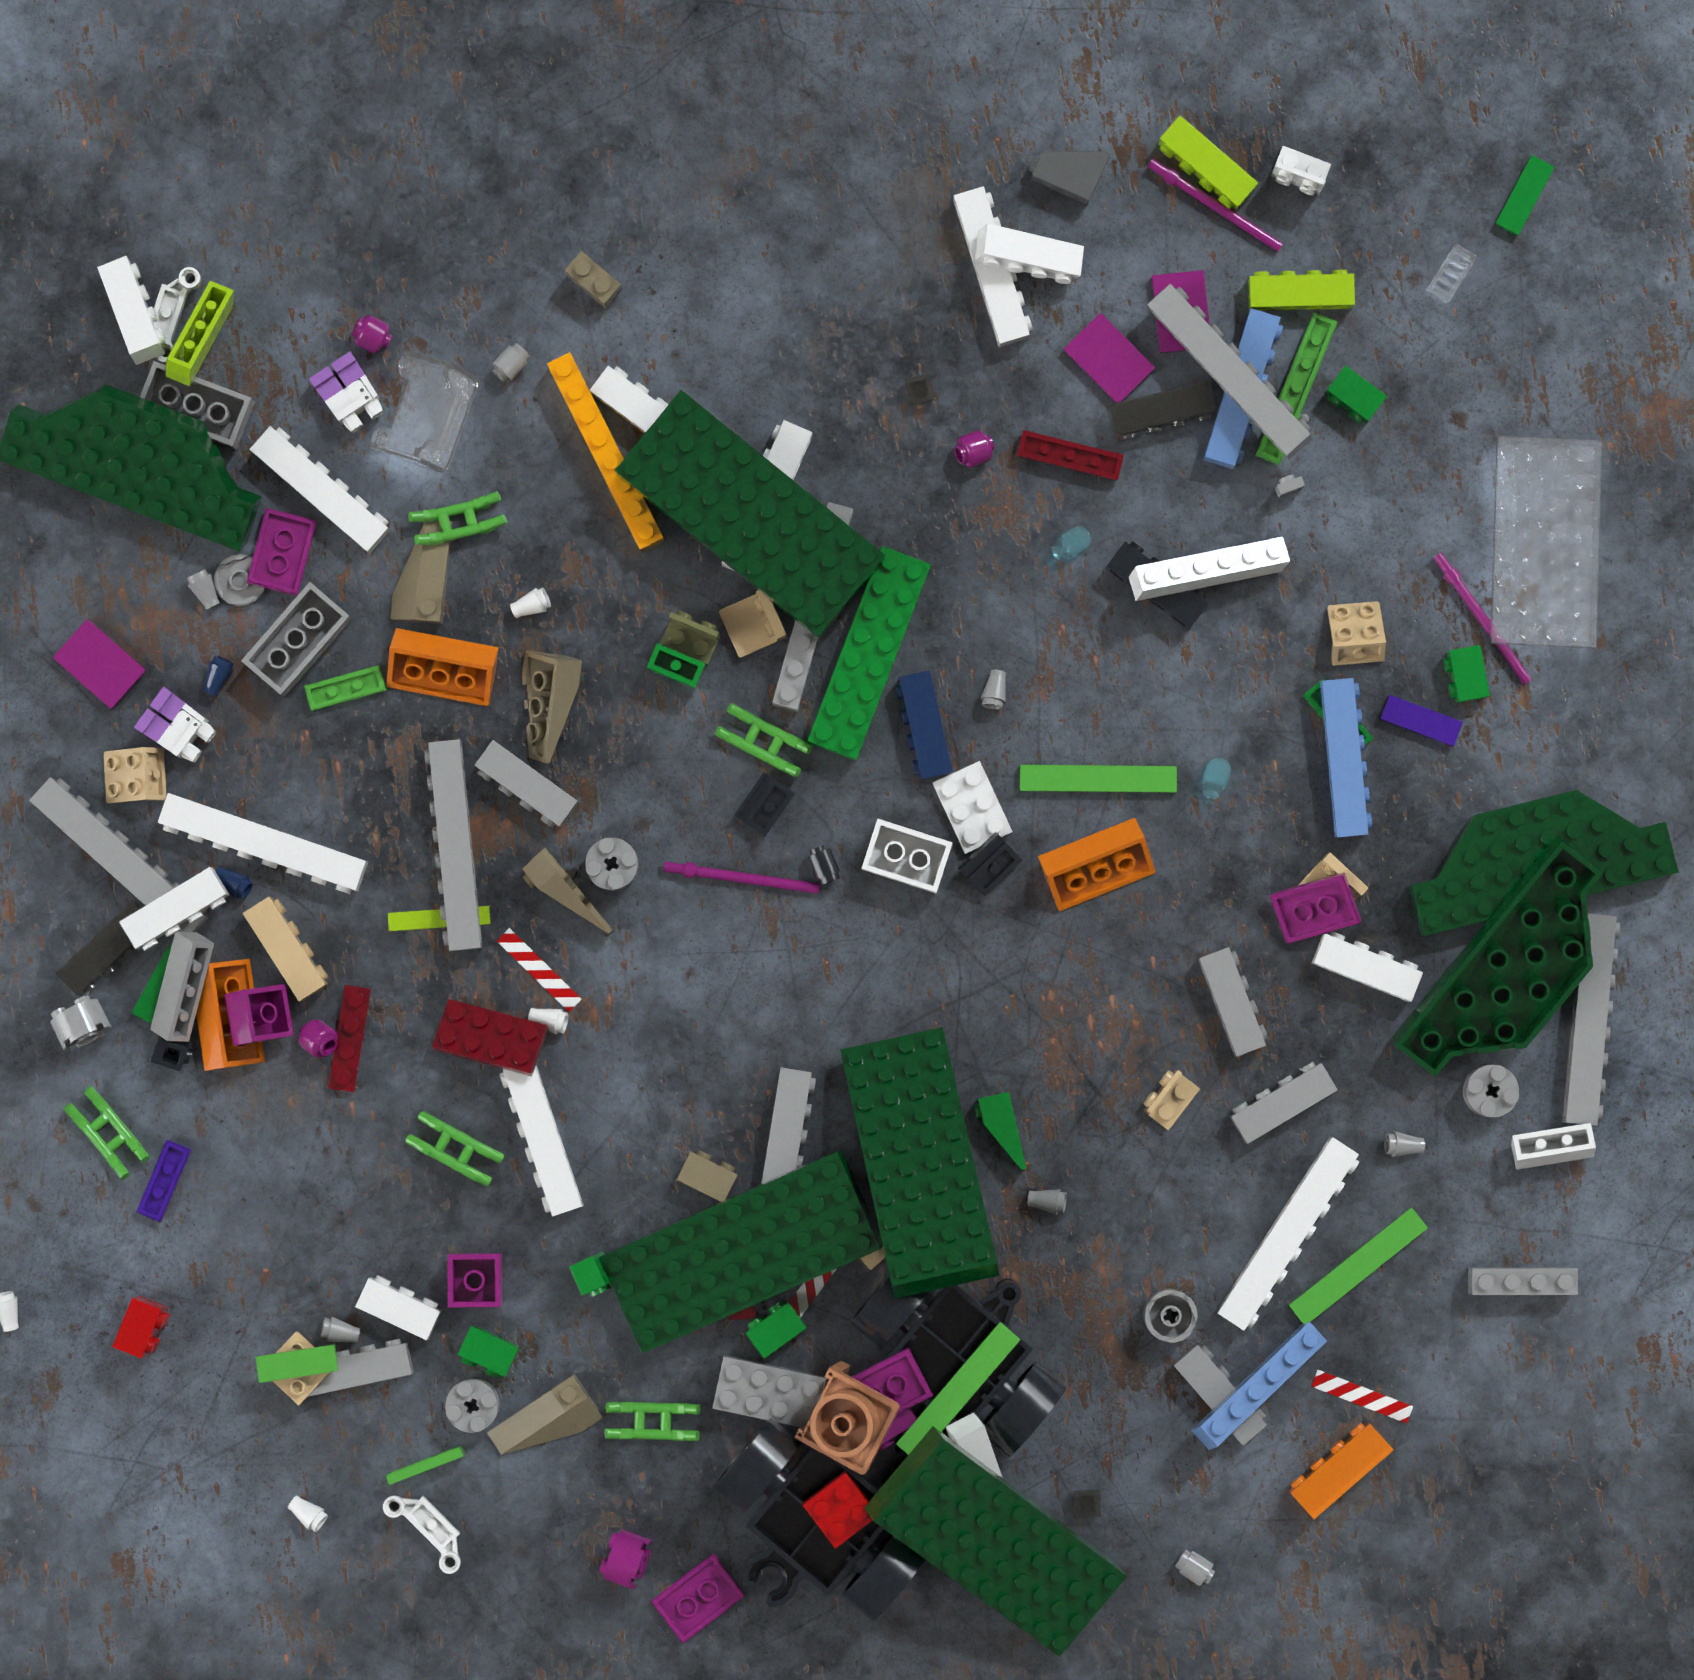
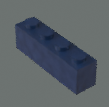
M930 670L899 677V684H895L898 700H904L905 709L901 710L904 725L909 724L911 734L906 736L909 750L915 749L917 760L912 761L915 776L920 775L921 780H927L952 774L953 771Z

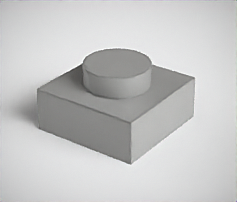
M1292 474L1279 479L1280 484L1275 487L1278 498L1303 489L1305 484L1302 476L1295 478Z

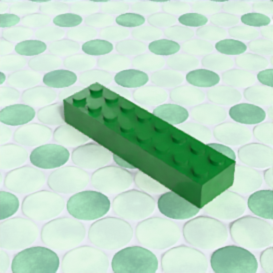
M884 546L881 547L880 551L885 554V559L870 576L808 738L809 744L857 761L931 567L929 563Z

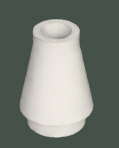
M535 588L516 602L510 604L515 618H519L521 616L546 612V609L551 607V603L544 588Z
M531 1008L528 1020L547 1025L548 1031L556 1035L558 1032H565L569 1018L568 1013L563 1012V1009Z
M13 1291L0 1293V1323L4 1332L19 1328L17 1297L14 1296Z
M295 1496L288 1505V1509L294 1513L307 1530L312 1529L314 1532H317L328 1518L323 1508L303 1500L299 1496Z

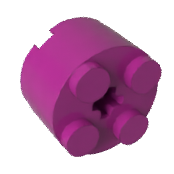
M624 1529L618 1533H613L608 1545L609 1548H612L608 1558L603 1559L599 1572L604 1574L605 1580L635 1590L638 1585L634 1581L636 1577L642 1579L651 1554V1550L647 1549V1545H653V1540Z

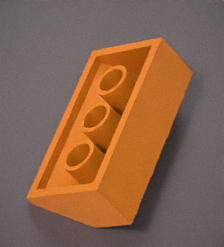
M396 628L389 650L386 687L489 706L499 647Z
M1135 818L1038 856L1059 912L1156 873L1145 837Z
M250 959L209 963L196 1012L205 1071L265 1062L262 1042L233 1046L225 994L254 988Z
M1360 1422L1349 1432L1351 1436L1345 1442L1342 1440L1336 1442L1329 1449L1332 1452L1325 1459L1322 1457L1318 1458L1311 1464L1310 1468L1312 1470L1306 1476L1300 1474L1290 1483L1292 1488L1288 1491L1313 1519L1318 1517L1394 1450L1370 1423L1366 1422L1363 1425Z

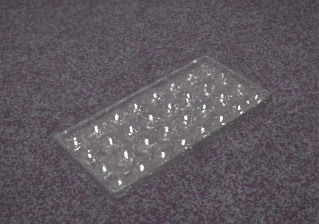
M1498 436L1496 438L1490 644L1596 648L1602 441Z

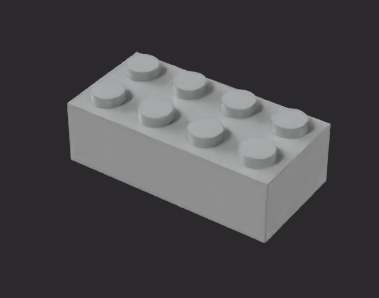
M153 361L140 395L143 399L204 421L211 441L234 450L238 448L255 404L251 397L196 376L190 386L166 377V365Z
M309 582L241 661L281 696L285 697L353 618Z
M724 1355L712 1409L768 1420L771 1417L778 1423L802 1427L808 1423L825 1389L827 1378L822 1375Z

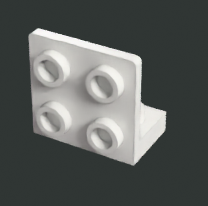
M1282 146L1271 177L1276 178L1275 181L1281 185L1290 186L1292 184L1300 187L1299 190L1301 192L1314 196L1315 193L1320 194L1331 164Z

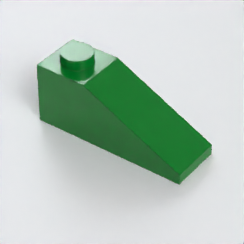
M1009 1092L978 1098L979 1104L974 1105L977 1120L982 1119L984 1126L1020 1170L1026 1169Z

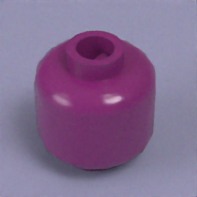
M366 315L364 318L359 317L351 333V336L354 337L355 345L371 353H377L381 348L386 349L392 335L388 334V324L372 315Z
M976 430L958 438L954 447V453L961 465L974 468L991 460L992 450H994L995 446L989 435L986 436L982 431Z
M319 1019L311 1020L301 1027L298 1038L299 1045L313 1057L322 1058L329 1056L337 1047V1033L324 1021Z

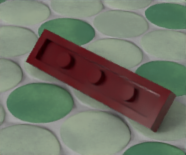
M1026 430L1022 432L1017 457L1118 481L1124 458L1123 454Z
M349 985L344 987L337 1031V1047L333 1055L329 1089L355 1092L372 989Z

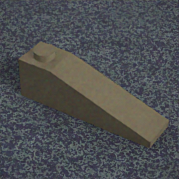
M439 520L425 522L419 535L442 532ZM450 541L439 545H414L393 592L390 620L443 625Z
M525 650L522 683L527 685L528 700H524L525 709H529L530 723L526 726L529 758L543 763H550L579 687L582 660L566 655Z
M546 848L540 851L523 868V871L526 873L523 879L532 889L536 886L539 890L608 934L613 932V929Z
M573 1374L487 1432V1434L502 1455L581 1433L602 1419L603 1416L576 1375Z

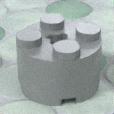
M604 838L596 842L588 851L585 868L590 880L595 885L607 891H617L626 888L635 880L639 870V861L634 849L624 840ZM614 857L617 858L618 869L612 868L611 871H607L608 865L606 861L608 859L613 860Z
M89 995L75 1000L74 1006L68 1009L62 1007L51 1013L53 1019L50 1023L65 1052L72 1051L70 1046L77 1045L78 1049L85 1047L105 1036L104 1029L108 1031L112 1029L98 999H90Z
M1482 1065L1473 1069L1465 1079L1463 1098L1468 1108L1476 1114L1484 1117H1500L1511 1111L1519 1099L1518 1082L1515 1076L1502 1066ZM1488 1084L1491 1087H1496L1494 1097L1492 1095L1486 1096L1485 1094L1488 1091Z
M1172 1288L1161 1289L1153 1293L1146 1301L1143 1309V1320L1148 1331L1157 1339L1170 1343L1186 1339L1194 1330L1198 1318L1197 1309L1192 1299L1180 1290ZM1169 1308L1171 1311L1177 1312V1315L1173 1316V1322L1163 1318L1167 1314L1166 1310Z
M465 1379L455 1385L449 1392L445 1403L446 1416L454 1427L463 1432H480L489 1427L499 1414L500 1400L494 1386L484 1379ZM476 1399V1405L479 1406V1410L475 1409L471 1412L466 1402Z

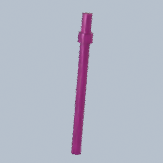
M1154 158L1148 165V168L1164 177V181L1169 185H1176L1278 252L1283 245L1281 241L1232 209H1228L1221 202L1181 177V173L1174 168L1170 170Z
M1442 552L1436 555L1433 559L1445 574L1443 576L1444 579L1456 589L1522 684L1525 685L1531 681L1530 675L1460 577L1462 575L1457 568L1453 569Z
M665 861L663 872L683 874L686 878L694 879V876L816 894L819 893L820 883L696 866V863L692 862L680 864Z

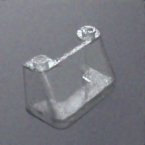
M404 350L402 358L398 363L400 376L406 379L390 427L381 426L373 433L370 448L423 468L443 473L451 463L477 390L478 381L474 374L454 363Z

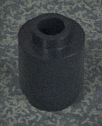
M824 845L809 851L811 856L807 857L815 880H819L821 886L840 878L838 874L840 869L831 848L825 849Z

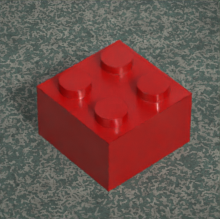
M141 1295L132 1297L112 1347L141 1359L155 1353L160 1343V1338H157L158 1333L162 1328L165 1329L170 1318V1314L167 1313L169 1307Z
M846 1470L803 1502V1507L834 1548H837L872 1521V1518L864 1509L869 1503L868 1499Z

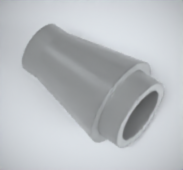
M206 569L187 578L189 582L187 586L201 601L205 609L220 603L211 574H208Z
M996 669L991 670L980 698L983 700V707L1001 710L1003 704H1006V672Z
M1393 1131L1392 1134L1387 1133L1385 1136V1153L1390 1154L1392 1157L1424 1153L1425 1140L1424 1138Z
M1060 1189L1029 1191L1027 1205L1058 1215V1213L1065 1212L1067 1193L1061 1192Z
M332 1316L331 1319L324 1317L320 1338L326 1339V1342L357 1343L360 1328Z

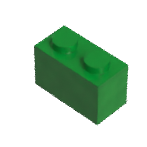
M1346 365L1324 393L1328 396L1327 401L1336 408L1342 406L1349 412L1348 416L1358 424L1361 422L1367 424L1387 397V395Z
M658 643L647 665L649 671L695 690L706 668L705 663Z
M1476 645L1446 652L1447 657L1443 658L1446 673L1450 672L1452 683H1448L1451 699L1455 698L1457 704L1488 698L1490 693L1481 646Z
M603 1251L569 1266L582 1296L590 1293V1296L593 1297L611 1288L609 1285L610 1281L599 1259L604 1254Z
M779 1301L768 1309L771 1314L762 1320L758 1316L747 1324L749 1330L746 1331V1334L763 1358L769 1356L807 1328L789 1301L785 1304Z
M471 1325L457 1355L463 1357L461 1362L474 1368L477 1364L486 1368V1374L499 1379L501 1375L507 1376L520 1346L475 1325Z

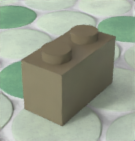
M582 251L564 270L568 278L605 309L622 291L621 283Z
M699 1149L696 1153L690 1151L677 1180L720 1202L726 1200L738 1175L733 1172L735 1167L723 1161L718 1165L710 1161L711 1155Z

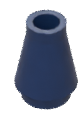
M214 655L213 660H209L203 691L217 696L234 671L232 669L234 663Z
M219 866L215 871L225 889L235 899L240 898L243 900L248 896L253 887V881L249 880V876L225 869L222 866Z

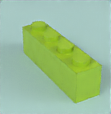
M1181 115L1159 139L1160 151L1168 158L1174 157L1180 162L1179 167L1186 174L1191 175L1193 173L1200 179L1198 183L1208 192H1215L1219 196V202L1228 209L1232 207L1237 211L1258 186V182Z
M1320 270L1306 271V275H1296L1295 271H1282L1280 275H1270V272L1259 271L1254 272V276H1250L1248 279L1249 311L1251 308L1258 311L1353 309L1355 305L1354 274H1348L1347 270H1333L1332 274H1322Z
M209 281L166 360V377L188 386L191 385L233 308L234 290Z

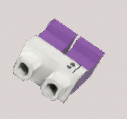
M350 351L331 364L346 388L343 389L328 366L310 377L309 380L340 424H344L352 433H355L364 426L358 418V414L366 410L373 420L382 415L384 411L379 402L381 399Z
M163 686L150 706L171 720L172 723L170 724L147 708L134 728L181 759L183 757L195 763L202 753L201 750L193 745L195 739L199 736L209 743L217 732L208 724L209 720Z

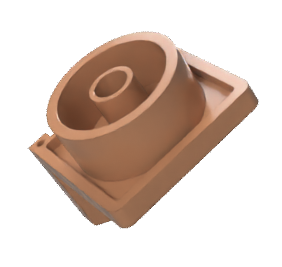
M840 1361L828 1369L825 1378L829 1379L808 1423L798 1429L794 1438L853 1471L865 1474L869 1471L900 1409V1405L891 1398L847 1375L850 1365Z

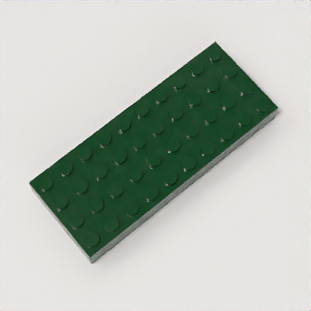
M682 390L678 392L614 470L619 478L818 639L885 559V554Z
M943 1027L840 1049L894 1298L1000 1276Z
M839 1149L606 1252L599 1259L643 1354L880 1250L883 1247V1243L842 1150Z
M932 1426L864 1507L876 1524L1059 1657L1128 1577L1115 1561L934 1426Z

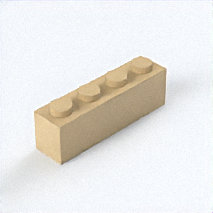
M269 896L245 911L243 915L298 1001L303 1002L328 985L325 981L328 975L321 965L316 966L311 959L314 953L307 943L302 944L297 937L300 931L295 923L286 920L283 915L286 909L279 899L274 900Z

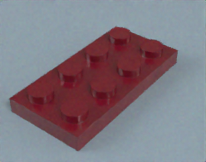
M448 999L432 1048L435 1051L532 1076L549 1028L545 1024Z

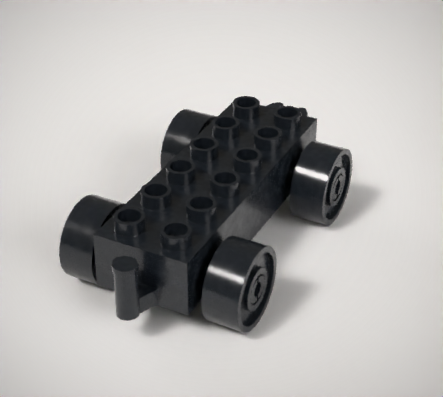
M888 1274L855 1314L850 1324L880 1349L898 1329L904 1332L882 1360L909 1347L933 1394L932 1397L911 1407L917 1418L999 1322L1021 1339L948 1424L950 1425L972 1413L978 1416L986 1405L989 1404L993 1409L983 1421L989 1440L1008 1457L1013 1455L1042 1423L1067 1388L1036 1361L1017 1380L1011 1377L1033 1350L1029 1343L1008 1327L1014 1306L1021 1298V1290L1018 1283L1013 1279H1002L996 1284V1291L979 1300H976L959 1285L941 1288L930 1303L925 1305L922 1300L929 1291L895 1299L890 1275ZM770 1417L713 1486L743 1513L762 1493L767 1496L765 1501L747 1521L746 1527L765 1542L767 1546L763 1551L757 1552L749 1559L743 1573L744 1586L752 1587L757 1582L759 1573L763 1568L768 1566L778 1568L782 1572L783 1582L780 1587L772 1590L766 1598L767 1605L775 1607L784 1604L792 1598L798 1583L804 1576L829 1596L848 1571L853 1568L857 1573L843 1591L842 1596L871 1621L876 1620L905 1588L926 1559L892 1534H889L879 1545L875 1539L883 1531V1528L873 1520L837 1548H834L803 1507V1502L845 1470L868 1501H870L904 1461L895 1450L897 1447L895 1440L902 1434L900 1433L893 1437L894 1442L881 1451L879 1449L869 1471L865 1474L853 1471L812 1447H809L795 1465L789 1469L786 1464L800 1447L801 1442ZM945 1427L942 1433L949 1437Z

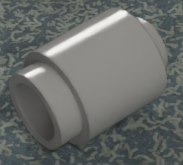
M514 343L512 346L508 345L492 363L495 368L492 372L503 382L506 379L512 381L527 365L530 355L517 343Z
M1185 1549L1174 1566L1180 1570L1179 1573L1198 1586H1201L1202 1583L1207 1585L1215 1573L1211 1569L1214 1564L1193 1550L1190 1552Z

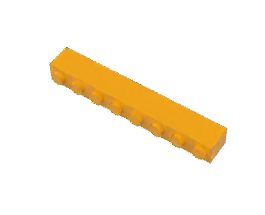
M569 352L547 363L641 553L664 542V538L643 496L615 474L614 470L624 458L571 353Z

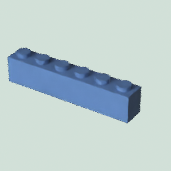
M1251 308L1238 345V350L1241 352L1239 358L1245 364L1249 361L1258 370L1259 373L1256 376L1263 383L1268 375L1263 374L1266 364H1272L1276 351L1271 349L1273 341H1279L1283 326L1279 325L1281 317ZM1225 391L1203 460L1233 469L1236 463L1241 464L1245 452V449L1241 448L1243 438L1249 439L1253 425L1248 423L1250 418Z
M1354 678L1320 681L1335 837L1368 835V829H1372L1371 813H1366V803H1370L1369 788L1364 787L1363 777H1367L1366 761H1361V751H1365L1364 736L1359 735L1358 725H1362L1361 709H1356V699L1360 698L1359 684L1354 683Z
M1310 1321L1300 1325L1191 1431L1208 1450L1218 1447L1319 1350L1327 1340Z

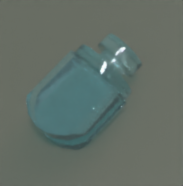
M1081 526L1073 527L1056 539L1057 545L1053 546L1051 551L1059 561L1064 556L1068 559L1073 558L1089 546L1091 542L1090 534Z
M1214 758L1208 762L1202 779V786L1207 788L1204 789V796L1218 799V792H1224L1226 789L1231 766L1225 759Z

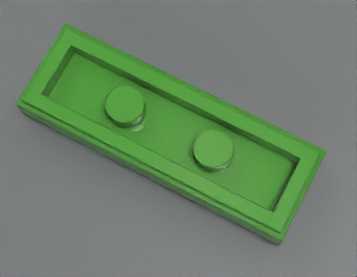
M380 665L304 686L311 711L387 691Z
M335 1344L256 1356L259 1383L339 1371Z
M460 1445L392 1471L386 1476L388 1483L391 1485L461 1458L465 1455L464 1449Z

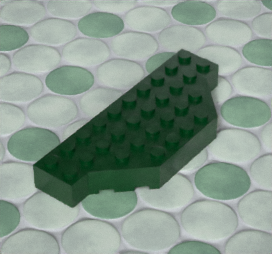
M109 385L101 386L88 394L75 398L45 413L20 404L9 412L0 443V461L239 552L248 543L262 499L260 495L237 487L234 479L230 477L224 466L226 463L217 446H214L204 421Z
M1578 790L1471 816L1435 878L1408 886L1420 936L1488 920L1557 835L1597 865L1603 872L1586 896L1679 873L1667 824L1662 822L1640 828Z
M1557 835L1391 1039L1394 1045L1435 1077L1448 1061L1455 1056L1477 1052L1479 1054L1496 1052L1509 1048H1527L1593 968L1586 894L1603 874L1600 868Z

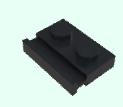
M764 772L734 816L766 837L795 793Z
M995 832L958 869L982 895L986 896L1022 859Z

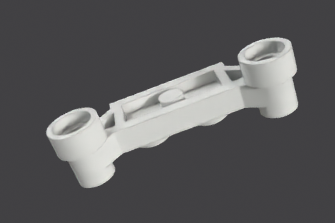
M192 267L184 268L180 272L179 278L170 284L161 285L154 306L158 321L154 322L156 329H161L166 343L162 344L164 351H171L174 347L172 340L188 293L197 289L201 284L199 272ZM195 277V281L189 284L188 279ZM160 355L156 358L160 362L166 363L168 357Z
M394 1495L384 1501L383 1510L387 1516L395 1518L404 1515L441 1552L439 1567L444 1573L452 1574L459 1569L461 1559L458 1554L457 1536L460 1532L424 1496L420 1499H410ZM392 1501H396L399 1504L398 1510L392 1509ZM447 1558H453L455 1560V1565H448L446 1561Z

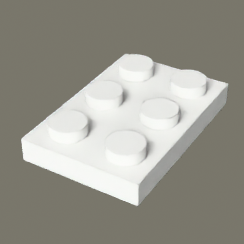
M980 761L932 783L965 854L979 848L995 832L1001 837L1012 833L1011 827Z

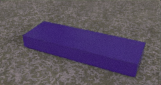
M1390 694L1380 717L1382 721L1452 747L1455 745L1463 723L1457 719Z
M169 1139L166 1140L136 1211L137 1213L162 1222L192 1149Z

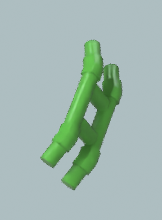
M495 491L486 496L483 495L471 501L455 505L409 512L408 519L410 522L425 523L439 519L442 532L415 535V544L439 545L443 544V542L463 537L489 533L507 524L504 514L477 523L474 510H483L501 501L500 494ZM464 513L467 526L452 529L449 516Z
M731 703L727 708V712L751 725L749 731L743 739L719 726L714 735L773 767L798 777L801 768L781 759L777 754L783 742L806 754L811 753L813 745ZM760 730L774 737L767 751L753 744Z
M89 1086L84 1090V1094L102 1113L99 1117L90 1123L71 1102L63 1110L85 1133L120 1179L124 1180L129 1177L130 1173L114 1153L118 1147L126 1142L141 1163L147 1162L150 1156L106 1100L92 1086ZM110 1122L119 1134L106 1144L97 1131Z
M422 1111L418 1116V1120L441 1132L439 1140L434 1147L409 1134L405 1142L484 1186H488L492 1178L467 1165L474 1151L497 1163L502 1162L504 1154ZM451 1138L465 1145L458 1159L444 1152Z
M606 1402L605 1411L607 1413H634V1429L606 1428L604 1432L605 1439L698 1441L700 1438L699 1431L671 1429V1414L699 1415V1404ZM645 1413H661L660 1429H644Z

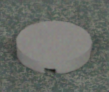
M244 554L232 555L219 564L214 575V586L219 597L228 604L238 607L249 606L258 601L264 593L265 588L247 584L253 557Z

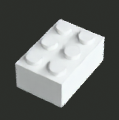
M877 819L861 870L936 894L952 842Z

